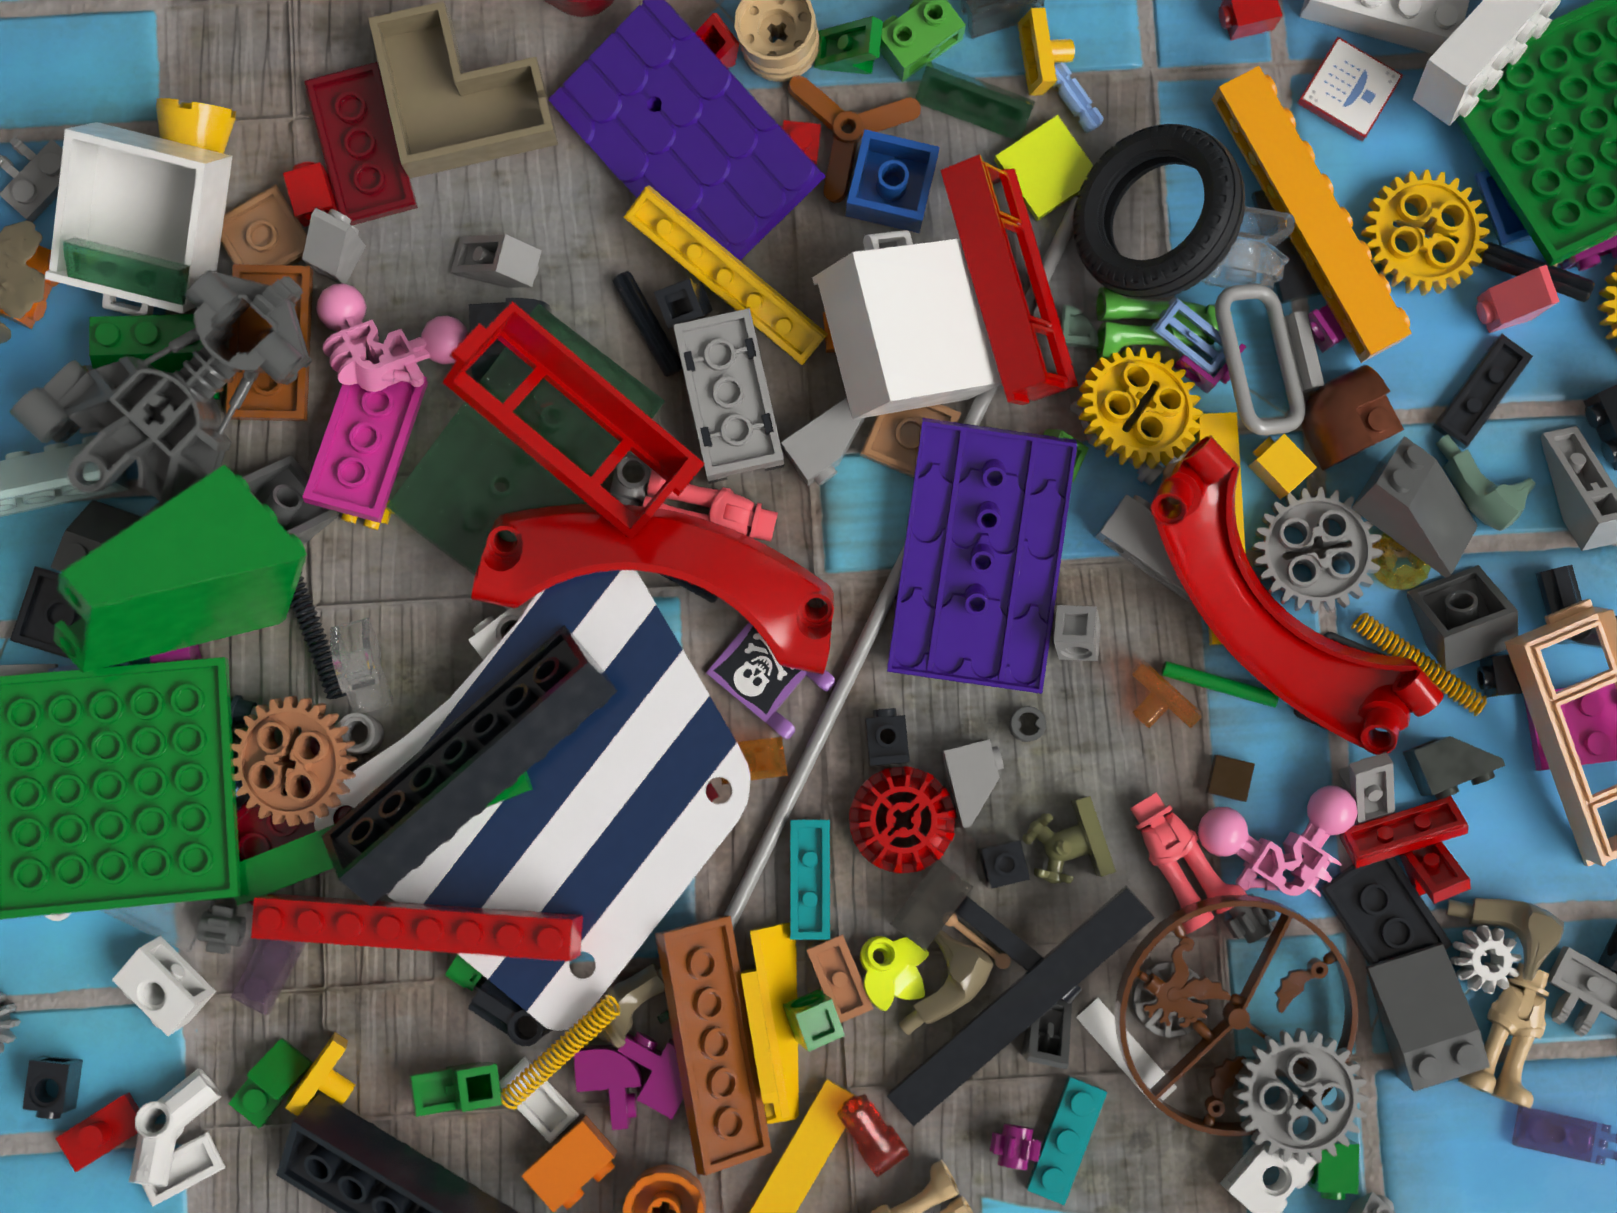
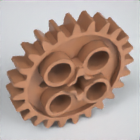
M296 696L285 697L284 702L281 698L269 700V707L266 704L257 705L255 707L257 716L252 714L243 717L249 728H237L234 731L242 739L241 743L232 744V750L238 752V758L233 759V766L238 767L239 772L234 774L235 781H242L243 784L236 792L237 796L249 794L250 799L246 804V808L250 809L260 805L258 817L262 819L272 814V821L275 825L284 823L285 820H287L288 826L299 825L301 820L304 824L315 822V815L318 818L328 816V807L335 808L341 805L336 794L343 795L350 792V789L343 781L355 778L356 776L352 771L346 769L347 764L357 761L356 757L346 753V750L355 745V742L343 741L342 736L349 729L348 726L336 728L334 724L339 714L333 713L324 716L326 704H316L312 708V698H301L298 702ZM298 727L302 729L301 734L299 733ZM276 728H279L283 734L281 746L274 739ZM313 737L320 744V751L317 756L313 754L310 748V742ZM268 766L274 772L272 784L267 781L265 776ZM304 776H306L311 783V791L309 794L305 793V791L302 788V779ZM284 787H285V790H286L287 795H285V794L283 793Z

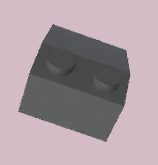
M1405 436L1379 462L1352 506L1354 511L1445 578L1452 575L1478 527L1437 459Z
M1442 943L1365 966L1397 1078L1415 1092L1490 1067L1479 1027Z

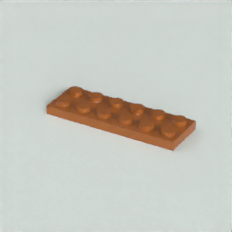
M719 916L655 933L696 1173L706 1176L772 1153L731 916Z

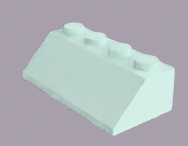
M97 435L85 437L82 439L83 444L69 447L66 443L50 444L44 447V452L30 455V452L27 451L9 453L5 455L6 460L0 461V517L129 490L126 470L111 486L101 491L87 493L79 491L71 485L67 475L68 466ZM89 462L83 468L84 479L91 485L97 483L100 479V469L95 463Z

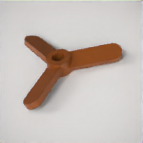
M803 76L793 77L788 85L789 94L833 131L834 140L823 189L825 197L832 203L843 201L847 195L857 143L863 137L864 129L879 132L913 121L918 118L921 112L920 103L916 99L909 97L856 114L851 111H844ZM845 125H851L855 130L852 133H845L841 128Z

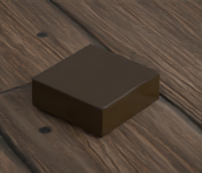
M1214 755L1206 793L1247 802L1255 764L1221 755Z

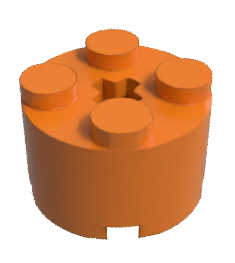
M658 1165L644 1170L636 1178L627 1194L622 1212L661 1213V1210L655 1207H660L662 1202L670 1203V1209L674 1210L670 1211V1213H706V1197L700 1180L692 1173L675 1165Z

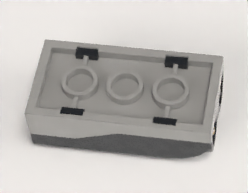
M750 308L673 325L708 483L727 480L728 475L765 468V471L783 468L784 457Z

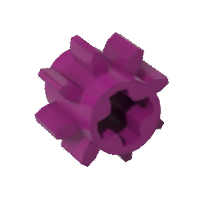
M1004 1123L1002 1134L992 1132L990 1152L999 1155L997 1164L1012 1169L1027 1170L1029 1160L1039 1161L1041 1142L1032 1139L1033 1129Z

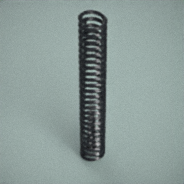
M299 577L298 583L303 581L304 577ZM307 583L297 584L295 590L305 587ZM304 588L296 591L293 598L307 593L309 589ZM311 594L294 598L290 606L293 607L292 612L296 613L295 618L298 619L299 629L303 630L301 635L305 636L303 640L307 642L308 652L312 653L310 658L314 659L312 663L316 665L317 675L321 676L319 681L323 682L321 686L325 688L326 698L337 699L348 695V691L333 695L347 688L344 685L332 689L343 684L345 680L328 684L342 677V674L326 678L340 671L339 668L324 672L336 667L338 663L335 662L321 667L326 663L334 661L336 658L330 657L319 661L333 654V651L317 655L329 650L331 646L327 645L313 650L329 642L326 639L312 644L327 636L326 634H321L310 638L313 635L324 632V628L308 632L311 629L320 627L322 623L318 622L304 627L319 621L320 617L318 616L303 621L306 618L317 615V611L301 615L304 612L315 609L316 606L311 605L297 610L313 603V600L310 599L296 604L299 601L310 598Z

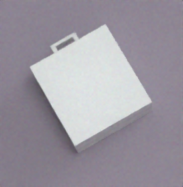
M98 122L66 128L49 270L45 271V279L103 293L102 307L104 309L132 316L153 315L154 306L179 313L195 308L196 306L185 297V294L190 286L209 270L217 271L233 156ZM116 297L139 302L142 305L137 307L117 302Z
M908 230L865 235L863 239L865 251L852 252L812 277L814 285H819L853 420L968 400L1002 384L960 239L913 244ZM896 241L898 244L897 247L879 248V243Z

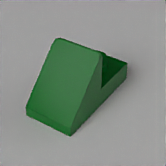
M870 16L819 30V50L814 67L827 71L872 74L874 59L879 58L883 21Z
M281 1038L247 1073L248 1079L228 1104L260 1129L273 1115L313 1062L284 1038Z

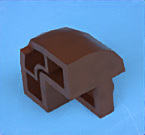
M1362 365L1327 382L1310 395L1311 397L1305 405V416L1301 424L1305 437L1323 471L1404 430L1386 396L1390 393L1389 388L1381 376L1368 365Z

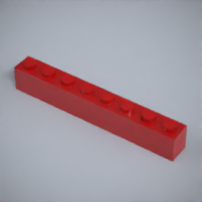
M271 893L254 897L251 938L571 961L581 956L583 915L376 901L370 906L364 900Z

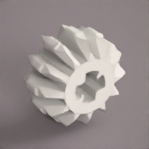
M1478 925L1476 933L1472 930L1463 931V938L1466 943L1456 941L1453 943L1454 949L1460 951V957L1454 956L1450 959L1451 964L1462 966L1457 971L1456 976L1458 980L1468 979L1467 987L1470 990L1477 991L1482 988L1484 993L1493 994L1496 985L1501 989L1509 988V981L1506 975L1512 977L1520 975L1517 969L1512 968V962H1519L1523 958L1520 954L1510 953L1517 942L1511 938L1504 939V930L1500 928H1494L1490 932L1488 926ZM1490 954L1491 962H1485V965H1482L1481 956Z

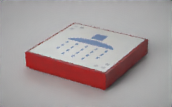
M1337 37L1297 104L1363 142L1403 77V74Z

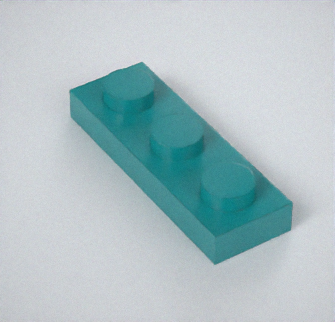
M790 820V940H830V820Z
M1068 1075L1040 1148L1039 1161L1035 1162L1027 1182V1191L1065 1206L1108 1093L1106 1090Z

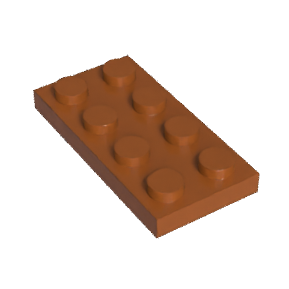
M232 264V276L272 286L276 280L289 276L303 289V293L300 295L301 298L295 303V311L310 357L313 269L310 266ZM251 306L232 325L234 328L232 333L234 335L229 340L230 352L235 356L238 352L248 353L252 351L269 334L270 329L273 327ZM310 365L307 368L302 367L298 371V378L289 385L276 383L268 374L259 373L240 409L236 408L230 420L307 421ZM242 370L240 373L237 372L232 377L233 381L231 383L227 382L226 414L231 406L228 403L239 385L245 370Z

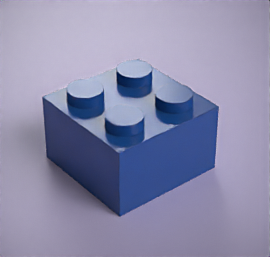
M864 129L847 199L845 216L920 234L940 147Z

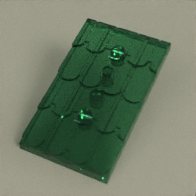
M537 304L531 312L530 317L651 419L655 416L665 400L540 304ZM505 347L478 384L503 404L531 374L533 369L510 349ZM544 378L513 411L514 414L590 477L620 443ZM464 402L388 503L386 510L402 520L461 566L465 567L473 575H476L486 547L488 535L495 520L500 515L535 508L587 503ZM503 483L507 490L499 492L495 489L494 484ZM508 530L498 532L500 537L507 542L517 540L516 536Z

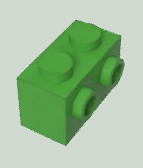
M914 0L909 5V10L898 18L896 15H893L883 22L880 53L902 82L963 39L966 24L947 0Z

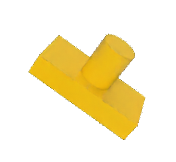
M1031 8L1017 25L1029 96L1043 95L1057 82L1054 63L1072 62L1075 55V46L1072 39L1050 40L1045 8Z
M334 1032L288 1097L285 1109L298 1116L317 1090L339 1104H344L356 1084L333 1070V1067L345 1052L348 1043L347 1039Z

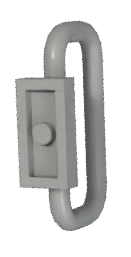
M1251 283L1225 288L1217 296L1215 317L1241 421L1249 431L1257 435L1269 436L1291 432L1298 428L1305 416L1303 395L1325 385L1307 311L1293 312L1284 316L1278 296L1272 289L1263 284ZM1258 299L1265 305L1290 406V412L1287 417L1262 420L1254 411L1230 312L1231 303L1234 301Z

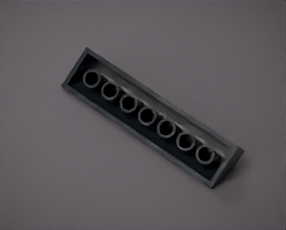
M565 625L322 836L338 880L370 906L382 896L389 894L400 880L412 870L420 867L431 853L443 843L451 840L462 826L474 816L482 813L493 799L505 789L513 786L525 771L533 764L544 759L556 744L564 737L575 732L580 723L595 710L602 708L609 701L610 697L617 692V689L604 670Z
M319 1093L292 1121L276 1176L337 1213H519L509 1205L504 1204L479 1189L476 1185L469 1183L441 1164L436 1163L411 1148L408 1144L401 1142L322 1093Z

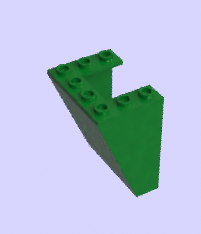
M224 464L60 572L58 591L83 618L70 627L62 620L56 623L53 641L84 673L279 625L286 620L307 556L305 547L296 535L288 534L278 523L276 514L267 504H261L251 494L250 487L245 479L239 474L234 475Z

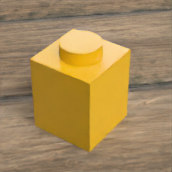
M1285 433L1275 441L1270 436L1252 452L1257 458L1248 466L1279 499L1288 495L1317 468Z

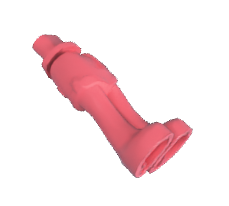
M654 470L651 471L647 496H645L643 502L644 507L666 481ZM688 484L679 496L671 492L667 499L710 508L708 515L680 509L664 503L659 507L660 509L676 511L714 522L750 538H757L771 542L778 512L762 509V503H757L755 506L754 502L735 494L730 488L723 487L721 490L692 484Z
M1157 792L1130 808L1139 822L1135 827L1137 830H1141L1144 843L1149 852L1148 860L1153 866H1157L1164 875L1181 908L1202 900L1177 862L1182 857L1189 865L1207 898L1226 895H1247L1240 885L1227 884L1222 881L1203 854L1197 842L1199 838L1196 831L1189 829L1174 812H1171L1173 809L1171 805L1166 807ZM1233 907L1217 909L1214 911L1216 914H1221L1230 910ZM1209 911L1182 923V925L1186 929V933L1189 934L1210 922L1214 915Z

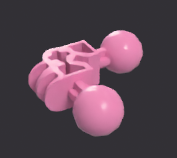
M344 283L333 284L324 289L318 298L316 306L320 321L328 329L337 331V333L332 334L326 339L322 350L326 356L330 357L329 363L332 369L338 372L337 378L339 382L344 385L358 383L361 388L371 392L381 391L401 381L410 382L414 387L422 386L424 375L417 362L430 358L432 361L443 365L455 363L456 361L450 357V354L469 335L466 326L459 319L446 315L435 317L427 322L419 338L408 341L402 329H398L388 333L384 343H379L378 329L373 320L362 323L367 308L363 295L355 287Z
M1325 786L1318 789L1310 796L1307 805V815L1310 823L1302 835L1293 832L1289 833L1283 842L1285 854H1283L1282 848L1270 840L1260 838L1257 841L1248 835V826L1244 817L1237 810L1230 807H1217L1209 810L1201 818L1198 826V837L1202 846L1209 853L1218 857H1228L1236 854L1245 861L1243 864L1245 868L1235 881V884L1240 885L1245 891L1249 888H1265L1266 891L1278 890L1289 896H1298L1308 890L1321 897V893L1315 887L1320 879L1331 882L1332 877L1326 871L1330 863L1342 865L1341 862L1321 848L1330 835L1344 833L1354 825L1358 814L1357 805L1354 797L1344 788ZM1285 869L1290 870V873L1295 877L1291 883L1287 882V879L1282 875Z

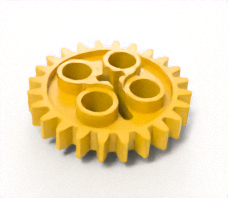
M1427 169L1420 175L1419 179H1417L1413 171H1410L1404 177V182L1397 176L1390 182L1391 188L1384 185L1378 192L1380 198L1374 197L1368 204L1373 211L1367 212L1362 220L1371 226L1366 227L1361 232V236L1371 238L1367 246L1370 251H1374L1376 254L1371 262L1373 265L1382 264L1383 268L1380 273L1384 276L1389 273L1393 275L1391 282L1393 288L1401 281L1406 282L1405 292L1408 294L1417 285H1419L1422 296L1430 292L1432 286L1436 293L1440 294L1446 289L1447 284L1453 289L1461 283L1460 277L1466 280L1473 274L1471 267H1477L1483 261L1477 254L1488 249V245L1479 239L1486 237L1490 230L1479 227V224L1488 215L1476 214L1475 209L1482 201L1474 200L1469 202L1467 197L1472 191L1471 187L1466 188L1462 192L1457 190L1459 178H1455L1450 184H1446L1445 172H1441L1434 180H1431V174ZM1404 204H1413L1417 208L1418 216L1408 214ZM1442 213L1451 215L1454 219L1455 227L1448 226L1443 222ZM1393 222H1395L1398 226H1400V228L1395 227V226L1393 225ZM1450 237L1455 238L1457 240V244L1452 239H1450ZM1395 238L1404 240L1408 244L1409 252L1400 251L1396 247ZM1432 249L1442 251L1446 258L1445 263H1440L1433 257Z
M1126 347L1121 355L1116 352L1112 353L1109 359L1101 357L1086 374L1085 378L1087 380L1079 388V391L1083 394L1077 401V405L1085 409L1078 418L1079 420L1090 421L1084 433H1096L1098 438L1093 446L1098 447L1102 444L1108 446L1105 453L1107 458L1114 452L1118 453L1120 465H1123L1128 458H1132L1135 469H1138L1145 460L1150 469H1154L1160 461L1166 466L1174 457L1178 459L1186 451V448L1195 441L1194 435L1201 428V425L1196 421L1202 416L1203 411L1194 408L1201 400V397L1190 395L1189 393L1195 386V383H1184L1182 381L1186 370L1182 369L1174 372L1172 370L1174 365L1173 359H1170L1165 364L1161 363L1159 351L1152 358H1147V352L1144 347L1139 350L1136 356H1134L1130 347ZM1129 379L1133 380L1138 385V387L1132 385L1129 382ZM1156 384L1157 390L1146 403L1128 432H1124L1122 427L1137 408L1140 400L1147 393L1151 385ZM1160 401L1165 402L1170 409L1164 407ZM1110 407L1115 408L1120 415L1113 413ZM1142 429L1147 430L1151 434V437L1146 436L1143 433Z

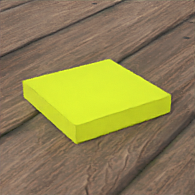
M1058 115L997 154L994 158L1000 170L1015 168L1025 205L1036 221L1078 195L1084 180L1087 179L1086 176L1093 167L1089 158Z

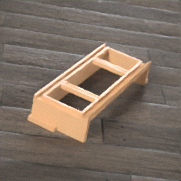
M1585 599L1545 616L1546 625L1505 641V645L1583 863L1589 867L1593 864L1606 866L1607 862L1617 858V835L1607 839L1597 808L1617 800V784L1593 795L1591 794L1560 705L1612 683H1615L1617 689V619L1614 610L1593 607L1591 599ZM1595 627L1609 670L1555 692L1540 650Z

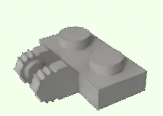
M14 136L10 140L12 148L20 155L28 158L30 162L19 172L7 157L0 155V167L14 178L0 192V196L26 220L33 223L57 198L63 149L51 139L36 155L21 140Z
M1563 946L1549 972L1547 981L1565 992L1558 998L1551 1018L1552 1021L1559 1025L1563 1022L1565 1023L1577 1000L1584 1002L1587 1005L1580 1010L1572 1028L1575 1034L1582 1037L1590 1031L1600 1012L1617 1021V974L1572 948Z

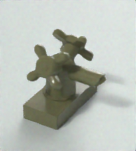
M1084 796L1071 801L1078 821L1075 826L1054 833L1046 826L1054 818L1049 813L1042 814L1040 818H1037L1030 824L1022 840L1030 845L1037 838L1044 844L1045 853L1049 858L1047 870L1034 868V875L1036 877L1043 878V880L1051 884H1061L1062 882L1070 884L1073 882L1074 876L1062 874L1064 862L1085 855L1090 857L1096 876L1103 877L1116 872L1091 796Z

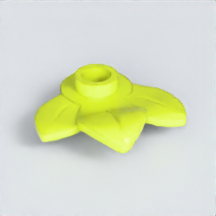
M875 936L863 944L860 951V961L866 970L864 989L871 1003L876 1008L887 1011L894 1000V996L904 1000H918L925 996L924 983L916 966L928 957L929 952L921 943L907 937L892 941L884 936ZM875 950L883 953L884 962L882 964L874 960L873 952Z

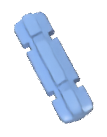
M1063 62L1056 64L1057 82L1053 87L1059 88L1060 91L1057 93L1075 117L1079 116L1080 120L1078 122L1084 131L1091 132L1102 124L1103 116L1096 107H1091L1093 102L1076 78L1071 79L1070 75L1072 73Z

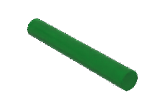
M1165 661L1161 676L1273 708L1278 703L1279 697L1267 689Z

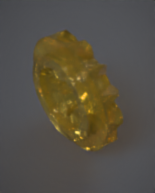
M1383 533L1381 535L1382 538L1373 544L1372 548L1383 551L1381 557L1371 559V561L1381 567L1374 575L1385 586L1396 590H1407L1416 587L1428 578L1431 567L1410 551L1407 559L1411 562L1412 566L1410 567L1405 564L1393 571L1398 559L1394 555V550L1400 553L1406 550V548L1386 533Z

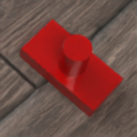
M130 1092L122 1095L55 1138L75 1173L139 1133L135 1126V1118L139 1107Z

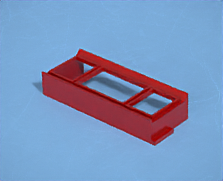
M978 154L940 170L1007 402L1026 405L1030 403L1029 400L1037 401L1079 386L1015 168L1000 170L982 161L981 155ZM1002 183L1011 215L1000 211L993 189L994 184ZM1005 229L1017 234L1041 319L1030 315ZM1036 332L1047 336L1057 374L1047 372Z
M513 301L487 328L479 324L450 354V357L456 362L442 383L630 540L650 520L671 492L679 496L705 464ZM497 339L533 369L531 374L503 404L465 373ZM543 378L620 442L591 477L513 413ZM629 450L666 480L638 516L601 486L602 482Z

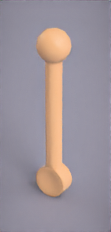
M948 911L944 913L942 917L943 923L948 927H955L990 955L998 968L1006 969L1010 966L1011 959L1007 954L998 953L958 921L955 912Z

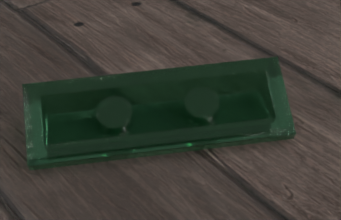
M933 62L927 64L915 97L921 105L1017 141L1022 138L1035 101Z
M77 237L64 240L63 251L68 277L179 305L185 304L189 265Z

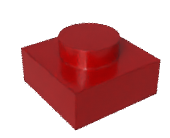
M783 120V129L817 166L821 124Z

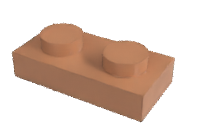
M843 934L806 949L823 992L833 1000L840 1023L874 1009L866 995L864 984Z

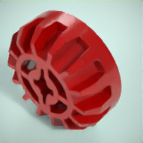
M909 766L892 767L872 775L860 786L850 806L849 828L855 846L864 858L873 865L893 873L918 872L932 865L944 855V852L954 838L956 811L948 790L933 775ZM897 792H909L917 795L909 803L899 802L892 804L887 799L888 796ZM883 803L888 810L884 817L885 827L879 833L876 826V813L880 804ZM917 804V807L911 812L912 815L909 817V822L912 826L909 829L900 827L888 835V832L894 827L893 824L896 822V818L893 815L894 812L898 810L904 813L907 810H911ZM928 806L931 814V825L925 837L918 829L921 825L920 812ZM913 834L921 841L907 848H900L890 844L896 837L905 838Z

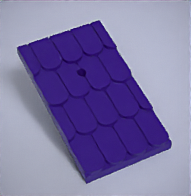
M644 0L616 28V31L589 56V59L562 84L563 86L559 87L548 99L636 198H638L646 186L650 185L740 261L826 177L666 0Z
M922 418L887 672L1043 693L1077 440ZM986 513L994 514L990 519L982 517Z

